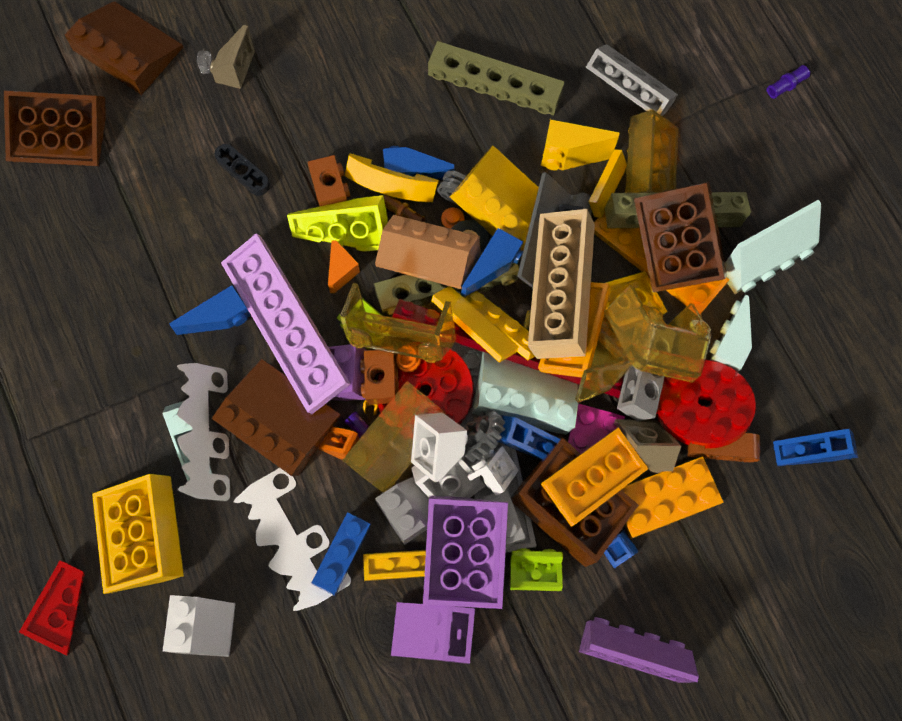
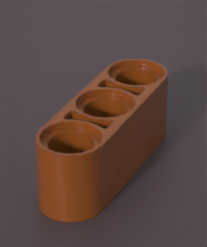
M745 433L737 441L719 448H705V446L690 443L688 445V456L726 461L758 462L760 461V435Z

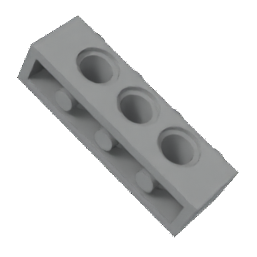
M607 44L595 50L586 66L591 72L657 119L667 113L678 94Z
M655 318L638 323L636 326L617 409L636 421L656 417L670 349L672 347L674 331Z

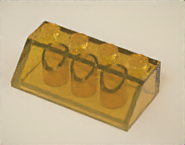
M654 109L630 117L625 193H659L676 189L679 128Z
M407 381L342 461L384 493L392 488L411 464L415 415L441 412L448 417L449 415Z

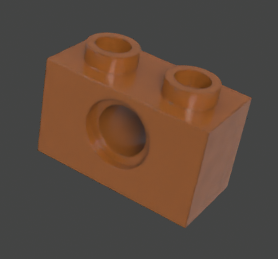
M335 155L308 161L319 207L347 201L346 197L350 196L347 183H342L341 177L344 176L342 164L336 162ZM328 181L335 182L333 185H325Z
M394 349L364 351V359L360 361L361 373L365 376V383H361V394L370 405L399 403L397 354ZM377 373H385L384 378L381 381H374V377Z

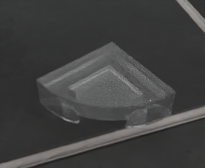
M209 51L198 52L197 64L201 74H209L211 53Z

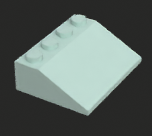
M819 200L736 246L725 262L727 278L729 279L727 284L734 294L742 290L744 293L748 292L756 286V282L762 279L765 282L776 274L775 271L779 269L785 271L795 264L794 261L798 258L804 260L814 253L813 248L819 243L821 203Z
M482 352L472 414L480 415L482 411L486 413L490 409L499 415L516 417L536 428L567 435L575 428L578 384L506 359L499 363L492 355Z

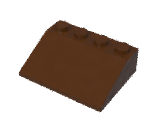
M115 1L78 19L65 34L73 51L141 95L183 48L181 43Z
M4 91L6 161L99 166L106 120L105 97Z
M710 181L634 198L652 292L719 281L727 277Z
M261 359L225 398L212 419L290 476H299L341 414L327 404L323 405L313 414L308 413L287 376Z
M562 438L521 483L510 498L515 506L584 567H587L599 561L638 507V504L620 490L577 524L570 526L541 485L543 481L581 455Z

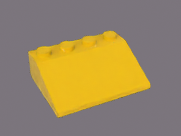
M491 146L450 195V198L492 236L499 228L523 241L521 251H524L539 187L496 147Z
M148 474L92 494L103 594L152 585L184 576L171 476Z

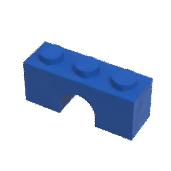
M347 512L311 582L312 585L336 596L353 558L370 529V523Z

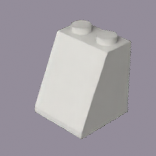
M170 595L163 651L179 654L229 657L235 603L200 597Z

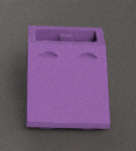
M357 344L328 347L350 382L348 387L331 400H364L365 398L361 394V383H365V376L361 373L360 361L364 359V351L368 350Z
M397 602L391 656L469 664L475 609Z

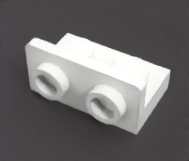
M503 446L495 450L490 449L488 456L484 454L480 461L478 460L472 464L471 467L473 469L467 476L469 480H472L482 475L486 486L496 496L506 490L519 471Z

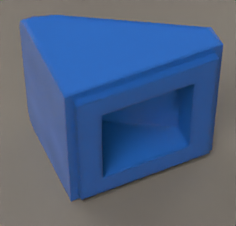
M623 531L614 538L604 554L611 565L616 568L638 553V550L626 532Z

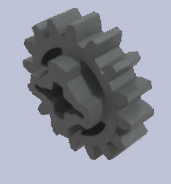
M488 409L486 413L482 411L478 418L474 417L473 422L469 421L465 426L468 441L465 445L463 457L468 461L475 462L476 459L480 461L484 454L488 456L489 450H493L498 444L497 440L502 438L500 433L505 430L503 427L505 421L494 410Z

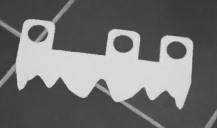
M198 363L177 365L178 369L185 372L189 379L181 387V390L189 395V398L181 404L177 415L192 427V431L177 438L182 452L190 460V462L182 466L190 480L186 485L180 486L178 490L198 499L227 501L230 498V480L226 475L210 474L209 457L228 458L229 439L226 434L209 431L208 390L220 393L227 392V372L222 368ZM218 372L223 376L224 384L222 387H216L212 383L213 373ZM215 438H221L224 441L225 450L223 453H217L214 450L213 441ZM216 480H222L226 485V492L222 496L217 495L214 491L213 485Z
M278 468L250 484L234 500V503L245 502L252 504L248 518L251 520L261 519L256 530V543L258 546L279 545V549L270 561L269 567L281 575L292 576L287 584V589L300 591L299 602L293 609V611L317 605L332 596V594L312 585L311 582L317 570L310 560L311 557L328 548L330 542L319 525H314L296 535L277 501V498L295 488L296 481L293 476ZM281 473L287 475L289 478L288 486L284 489H277L273 485L274 477ZM312 532L319 533L323 539L321 546L315 549L310 548L306 543L307 536ZM348 573L338 592L350 585L351 578Z

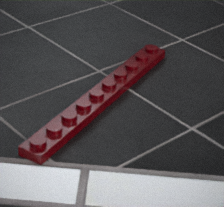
M399 299L391 319L392 321L488 353L448 315ZM516 351V353L506 359L540 371L538 369L540 359L536 357L527 360ZM591 365L588 378L546 373L616 398L620 397L624 381L623 375L599 368L596 365Z

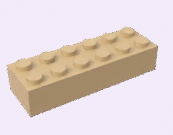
M588 209L540 214L528 347L537 359L586 356L595 228Z

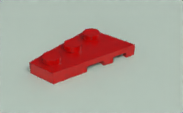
M60 560L19 633L67 656L69 654L85 572Z

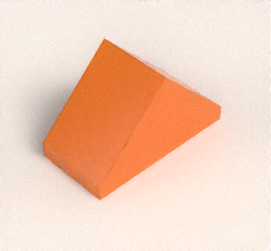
M332 240L328 287L330 293H336L359 274L360 270L359 264L336 240Z
M332 427L318 449L350 463L360 442L358 433Z

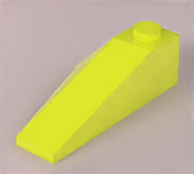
M383 195L357 198L288 213L287 215L292 237L315 242L325 241L331 243L332 240H336L342 247L344 245L354 247L359 251L378 250L382 230L388 223Z

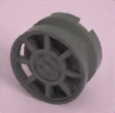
M447 171L443 176V182L440 183L437 189L438 193L447 201L457 204L450 198V195L466 176L456 171Z

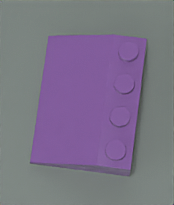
M429 495L423 605L502 609L508 502Z
M594 617V621L589 620L586 622L579 649L580 653L678 683L698 682L699 676L693 653L690 650L684 649L685 644L670 640L669 644L659 641L660 636L646 632L644 636L634 633V628L619 625L618 629L609 626L610 621Z

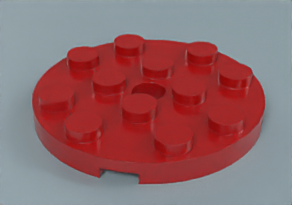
M421 342L404 347L413 348L419 353L421 358L420 365L412 372H404L398 367L399 403L378 404L380 413L385 421L394 430L412 439L415 415L442 412L460 425L468 415L474 398L473 378L464 360L455 351L438 343ZM382 372V374L379 375L377 382L381 381L384 378L385 373ZM423 385H430L432 388L427 397L419 395V389Z
M691 360L678 364L665 373L656 415L663 428L677 440L687 445L692 443L705 446V448H719L737 441L748 431L754 418L756 403L749 383L733 368L710 360ZM699 399L711 401V405L708 407L701 406L698 401Z

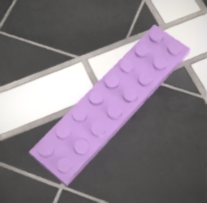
M255 234L223 260L221 264L306 411L313 414L348 387L350 382L260 235Z

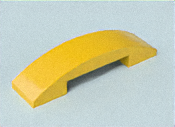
M349 154L345 176L352 181L388 196L411 201L433 202L439 180L417 173L415 177L373 165L371 164V159Z

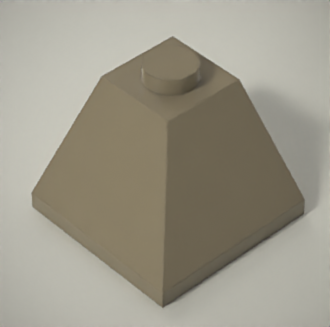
M243 25L219 50L216 59L212 60L210 71L216 83L241 89L255 53L248 26Z
M615 419V426L619 427L650 471L655 473L673 471L681 445L663 428L658 420L636 421Z

